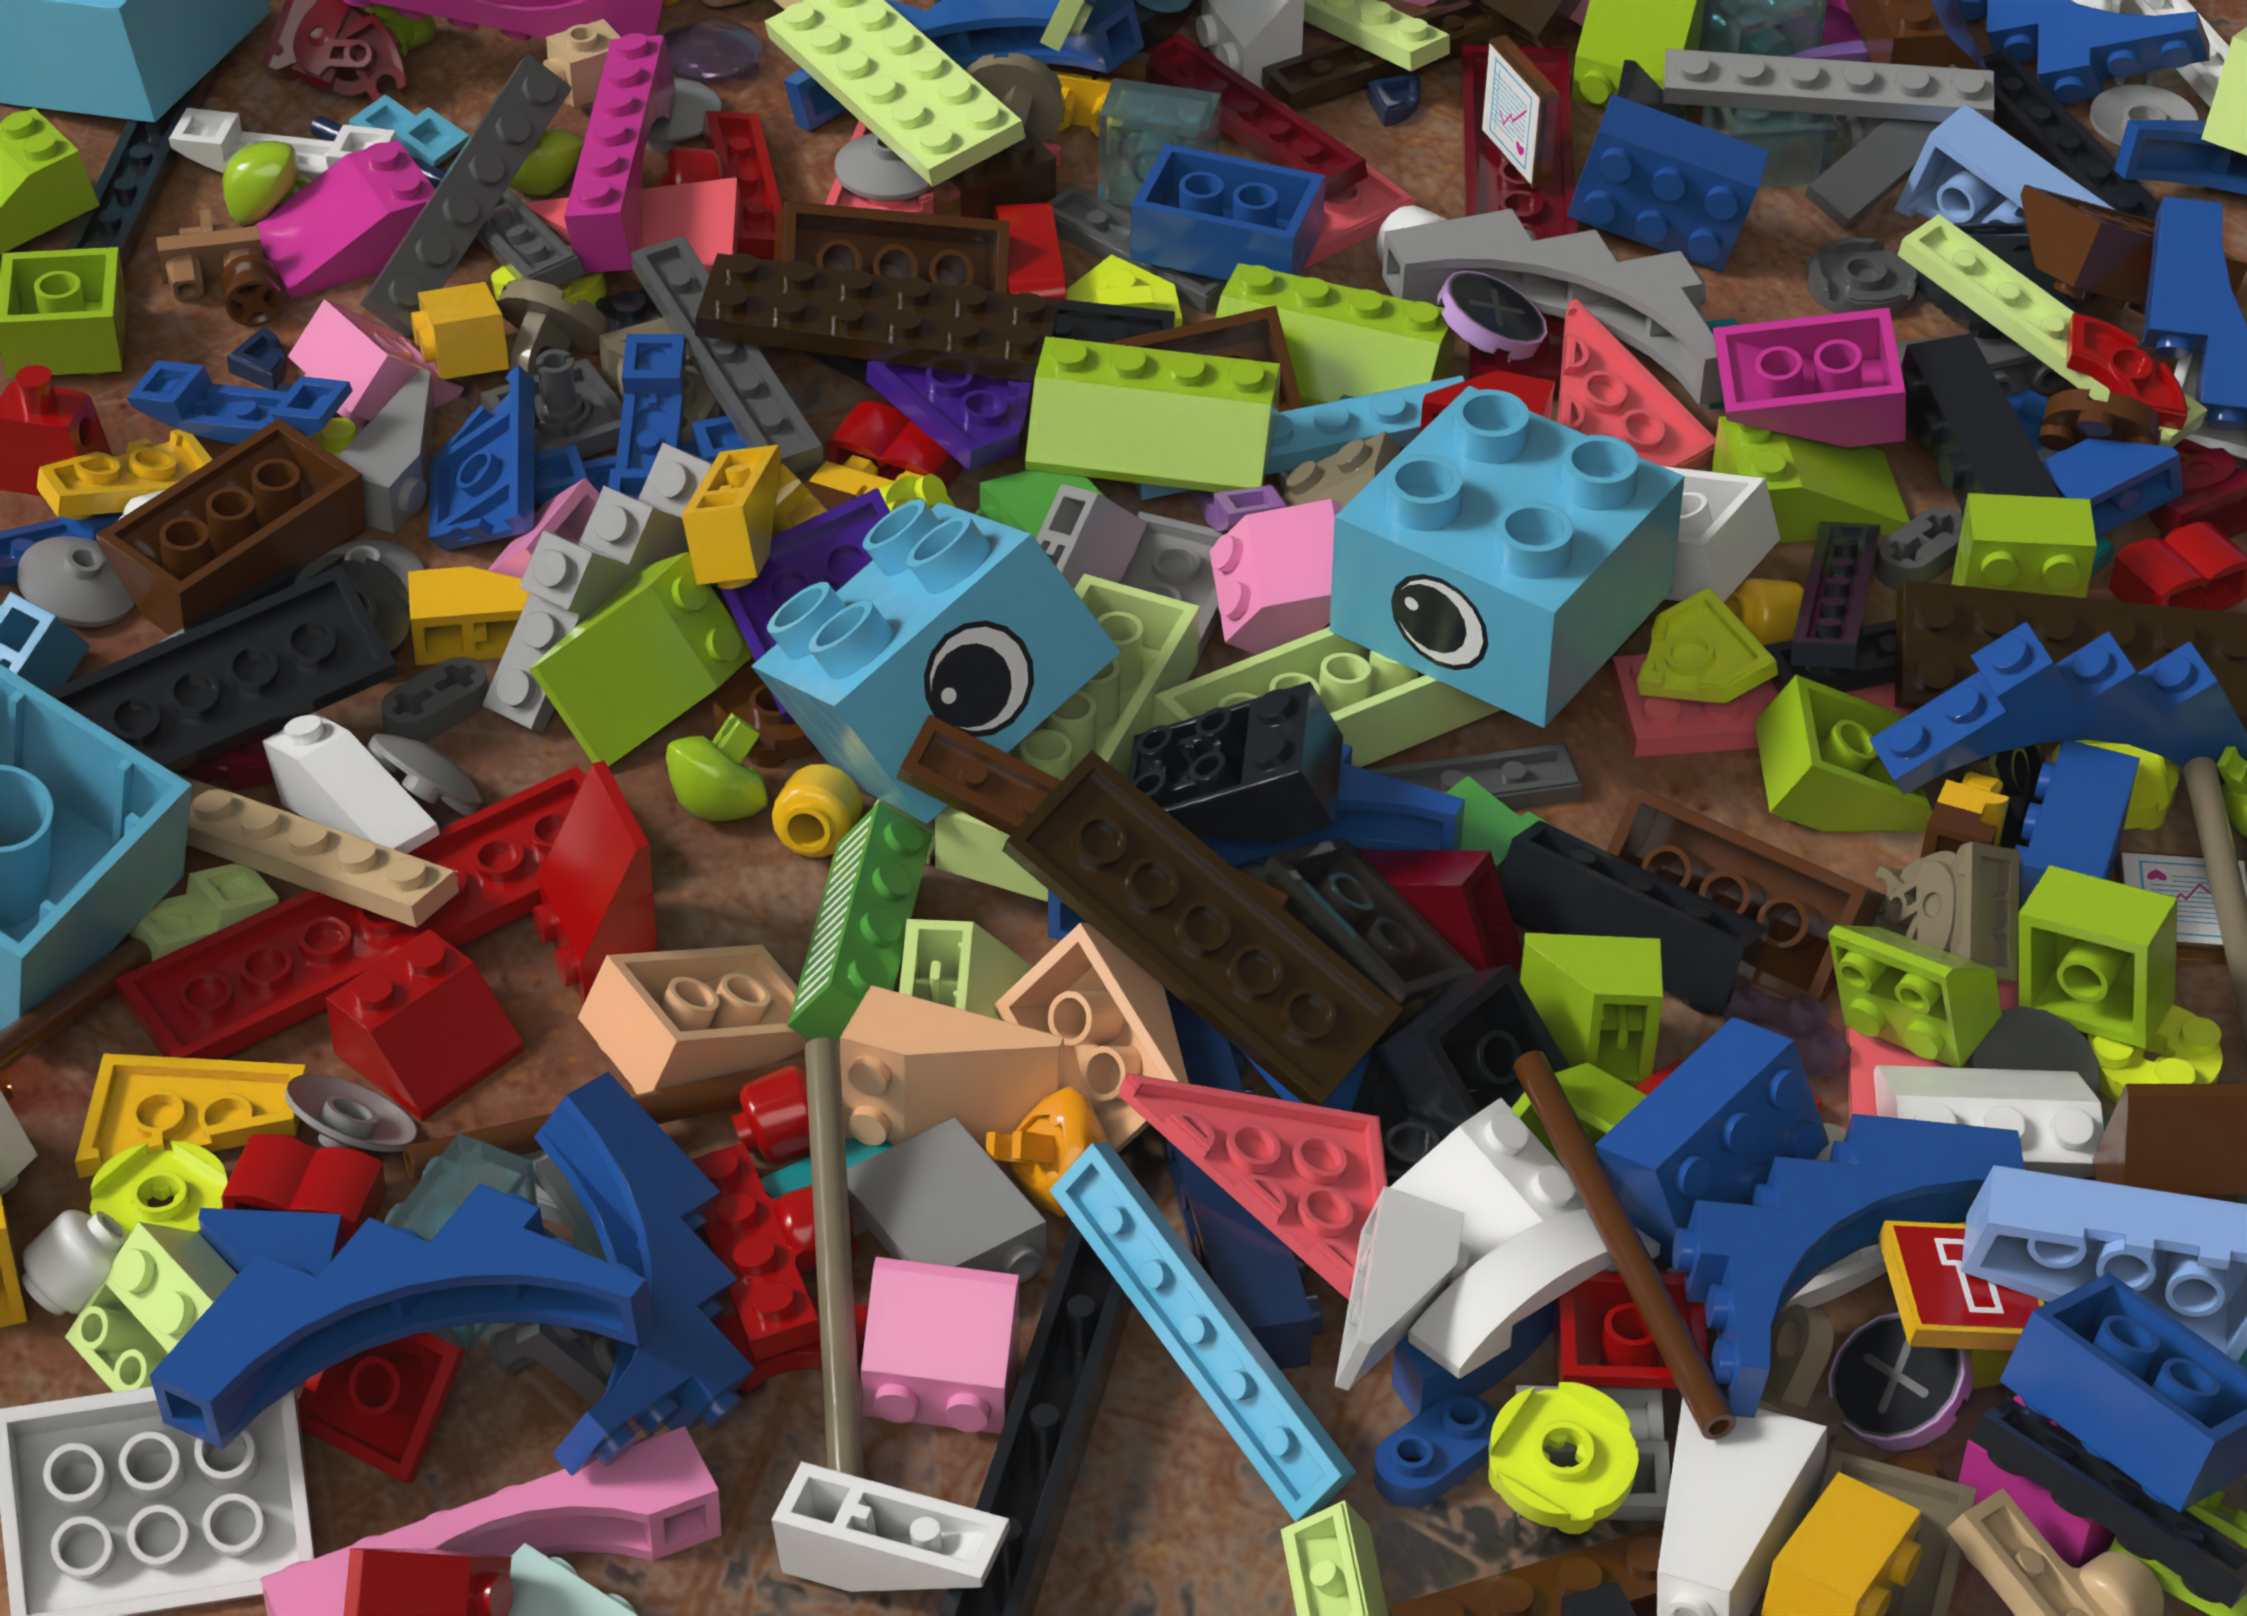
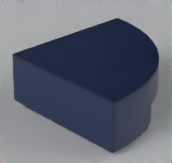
M1415 73L1368 82L1367 99L1384 127L1406 120L1417 110L1420 102V77Z
M264 327L227 356L229 373L269 390L275 391L278 384H282L287 371L286 358L280 346V340L273 332Z

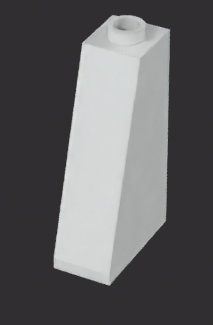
M1682 1398L1657 1570V1616H1749L1769 1581L1774 1559L1806 1517L1819 1495L1826 1470L1827 1426L1758 1408L1755 1418L1735 1416L1736 1426L1729 1434L1719 1439L1709 1440L1702 1436L1688 1406Z

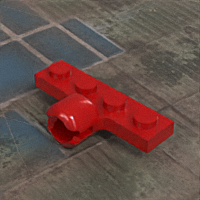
M705 110L702 129L707 149L674 147L668 150L664 160L668 161L669 169L662 173L661 186L737 177L740 189L737 253L749 254L757 259L774 258L775 219L782 208L759 114Z
M745 1142L721 1150L711 1151L703 1156L691 1159L721 1192L703 1214L709 1221L703 1232L710 1250L737 1278L727 1293L754 1361L757 1362L819 1341V1319L801 1278L804 1273L811 1274L817 1272L812 1184L784 1193L779 1199H772L764 1190ZM849 1208L851 1252L853 1258L858 1253V1241L852 1230L854 1220Z

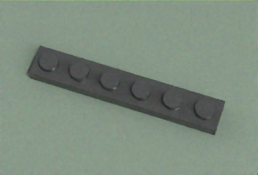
M529 53L519 62L360 303L361 306L392 329L401 332L405 337L413 333L411 312L420 311L417 292L442 289L571 91L572 87Z
M684 235L631 252L632 270L674 334H685L687 355L747 448L779 444L781 452L780 464L783 463L792 473L824 463L822 443L756 344L695 336L696 314L710 275Z

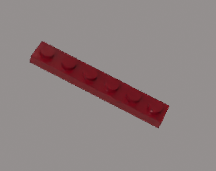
M1178 33L1144 51L1145 53L1152 54L1151 82L1272 165L1326 175L1324 201L1332 196L1343 193L1347 188L1368 178L1366 160L1181 34Z

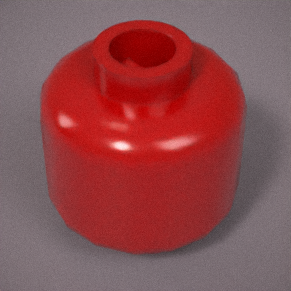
M788 1065L745 1084L740 1091L739 1097L743 1111L731 1116L740 1141L741 1143L745 1142L748 1152L751 1153L760 1149L764 1158L776 1166L786 1164L810 1153L805 1071L799 1066Z

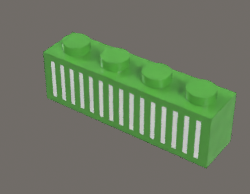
M878 802L836 844L787 1025L810 1040L822 1037L835 1039L839 1042V1047L842 1033L870 986L894 990L904 950L907 919L912 918L932 838L931 833L881 802Z

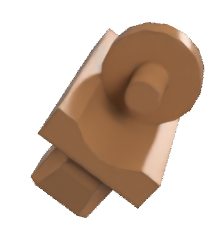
M199 210L201 226L180 228L179 235L156 237L163 283L170 284L173 295L178 301L198 299L201 295L205 294L203 279L221 277L224 267L231 260L241 255L254 254L263 256L259 226L236 228L235 222L213 225L211 210Z

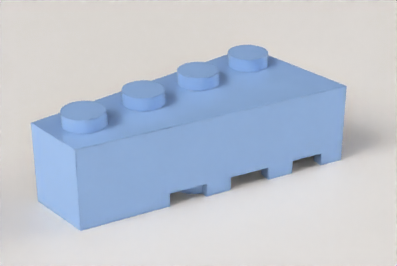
M1965 103L1930 133L1894 210L1908 217L1918 213L1929 219L1940 214L1952 224L2026 223L2020 196L2025 184L2107 208H2114ZM2088 291V294H2087L2086 297L2089 298V297L2091 296L2092 292H2089V291Z
M1993 1165L1967 1213L1961 1272L2046 1302H2051L2110 1272L2238 1363L2247 1348V1204Z

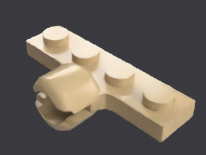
M2004 1488L1962 1513L1946 1528L1947 1532L1964 1551L1968 1561L1981 1572L2010 1608L2014 1616H2163L2164 1594L2162 1585L2154 1571L2145 1562L2126 1553L2105 1552L2081 1568L2070 1567L2059 1557Z

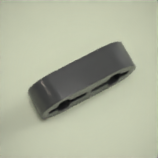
M1947 508L1929 509L1885 538L1879 548L1875 573L1878 580L1886 587L1897 590V586L1904 580L1929 583L1955 565L1963 522L1961 513Z
M451 658L391 690L384 696L381 702L384 734L397 735L425 743L479 713L485 708L482 704L488 692L485 667L480 662L471 658Z

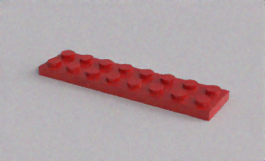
M575 766L439 829L440 835L407 853L454 870L459 892L417 928L308 889L116 978L118 997L163 1057L220 1060L327 1009V996L428 929L456 948L532 912L533 906L541 904L538 876L586 775L578 766Z

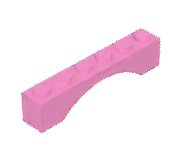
M683 1426L661 1435L640 1439L617 1460L606 1467L597 1459L573 1476L566 1469L521 1485L505 1487L491 1496L452 1510L435 1512L424 1520L385 1534L365 1537L351 1546L318 1558L290 1564L281 1571L260 1578L267 1616H343L350 1548L442 1549L512 1556L526 1543L545 1556L572 1552L608 1553L654 1561L722 1536L719 1490L686 1427Z

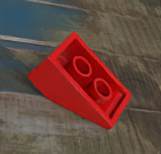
M605 760L591 764L538 876L541 904L532 907L533 921L542 944L552 942L555 948L553 957L562 985L565 988L574 986L583 1005L606 955L658 952L650 845Z

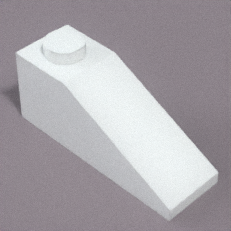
M314 712L310 715L294 718L284 726L283 730L262 741L282 805L300 816L406 854L440 835L437 823L349 730Z
M1387 1186L1383 1187L1360 1233L1335 1387L1349 1391L1409 1333L1410 1328L1440 1296L1446 1284L1451 1285L1464 1273L1470 1252V1246L1461 1243L1465 1213Z
M802 1461L771 1519L782 1573L849 1592L983 1587L1010 1529L1009 1518Z

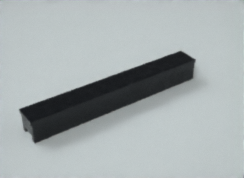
M1073 1222L975 1508L976 1510L1009 1518V1532L983 1587L949 1588L939 1616H1033L1133 1304Z

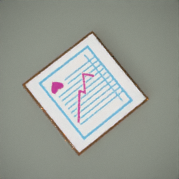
M1507 35L1489 39L1481 130L1530 186L1537 188L1550 184L1552 177L1560 93Z
M2118 851L2114 866L2117 883L2178 898L2176 961L2227 964L2203 856ZM2238 859L2247 897V859Z

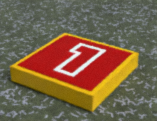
M1885 1220L1878 1235V1240L1908 1346L2014 1351L2032 1311L2045 1305L2044 1301L1961 1272L1966 1224Z

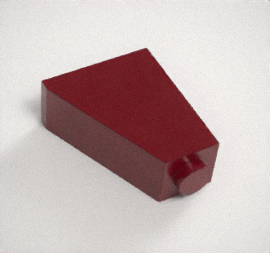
M1356 850L1327 883L1330 904L1337 914L1345 940L1449 983H1452L1461 975L1510 964L1515 974L1521 968L1523 953L1491 851Z

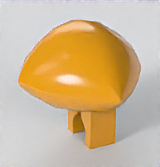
M1067 1086L1044 1097L1028 1113L1016 1131H1013V1134L987 1132L986 1153L993 1161L1008 1163L1014 1177L1038 1206L1063 1218L1067 1214L1049 1190L1091 1143L1108 1141L1101 1119L1093 1104L1074 1088Z

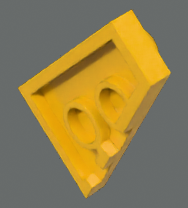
M177 429L171 431L169 442L152 446L153 443L146 438L128 443L127 453L115 457L96 451L40 466L37 489L57 517L83 520L90 518L94 514L123 513L130 499L166 490L213 459L193 434Z
M103 1053L75 1158L78 1177L84 1178L96 1175L99 1169L118 1153L132 1146L148 1143L147 1148L149 1152L172 1150L171 1141H185L201 1146L210 1152L245 1146L252 1135L287 1134L295 1136L298 1132L300 1118L288 1106L284 1094L291 1079L307 1074L306 1065Z

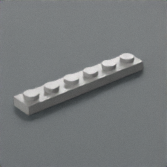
M1666 49L1663 103L1944 122L1966 103L1992 122L1994 115V71Z

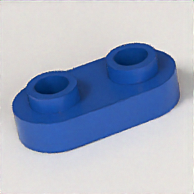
M1451 1395L1437 1401L1379 1444L1375 1452L1373 1481L1377 1491L1389 1502L1403 1507L1424 1506L1436 1500L1489 1461V1442L1492 1427L1497 1417L1496 1411L1486 1401L1471 1395ZM1404 1458H1415V1459H1418L1419 1461H1418V1462H1407V1461H1405V1460H1403V1459H1404Z

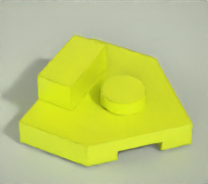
M1112 254L1066 289V300L1175 311L1174 328L1182 326V314L1175 284Z
M1707 587L1656 615L1651 632V645L1645 662H1642L1637 678L1639 695L1726 704L1778 675L1777 662L1711 588Z

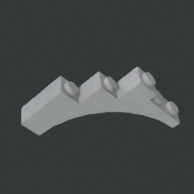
M1513 209L1385 231L1382 278L1394 297L1415 302H1428L1435 306L1444 305L1443 303H1438L1437 295L1446 280L1454 272L1468 270L1485 273L1504 281L1524 294L1541 313L1565 318L1570 301L1577 298L1616 338L1650 356L1677 378L1698 405L1721 401L1722 388L1714 338L1707 327L1703 312L1699 309L1700 305H1703L1706 300L1705 283L1700 272L1693 270L1681 251L1619 262L1616 252L1608 249L1596 229L1535 240L1532 231L1523 227Z
M662 442L639 498L603 486L580 542L546 530L542 531L519 585V588L530 592L482 706L527 728L544 732L555 707L529 668L642 567L685 552L690 554L681 514L713 462Z

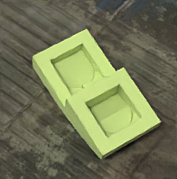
M238 863L189 873L186 894L160 900L129 934L132 938L140 939L146 943L151 951L152 961H155L278 904L279 897L255 869Z

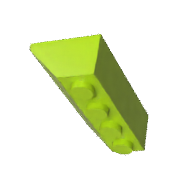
M1242 263L1237 264L1220 296L1215 319L1277 306L1302 406L1309 407L1338 401L1343 394L1358 397L1446 379L1452 366L1455 331L1446 323L1445 318L1441 314L1444 308L1428 302L1410 301L1383 295L1374 290H1360L1325 282L1315 277L1306 278L1270 270L1265 266Z
M1046 336L1034 379L1025 470L1216 493L1263 486L1279 416L1280 364Z

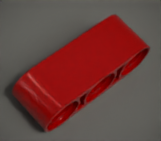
M1052 203L995 205V220L1010 221L1007 293H1034L1044 298L1066 300L1065 276Z

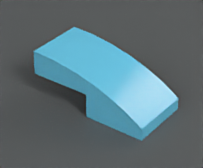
M386 94L349 120V125L395 130L396 138L410 156L434 167H437L463 148L470 137L469 134L431 108L427 107L421 113L415 115Z

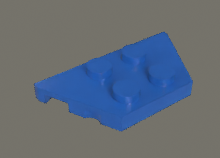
M519 365L512 369L505 377L510 383V392L490 413L480 405L465 421L461 430L454 437L450 438L431 459L429 539L444 551L527 533L534 528L535 379Z

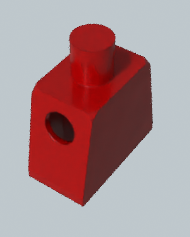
M30 365L20 369L15 376L16 381L9 383L0 397V490L42 496L37 489L40 466L96 451L113 456L92 398L84 391L54 387L52 372L49 368L42 365Z

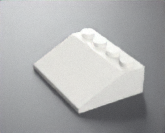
M153 1386L0 1409V1513L11 1616H137L264 1596L260 1578L281 1571L290 1564L315 1559L297 1388H294L264 1409L224 1450L163 1423Z

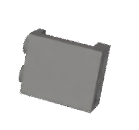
M955 1117L847 1169L848 1201L854 1220L852 1230L855 1237L870 1230L893 1259L1019 1275V1284L1029 1280L1046 1265V1220Z

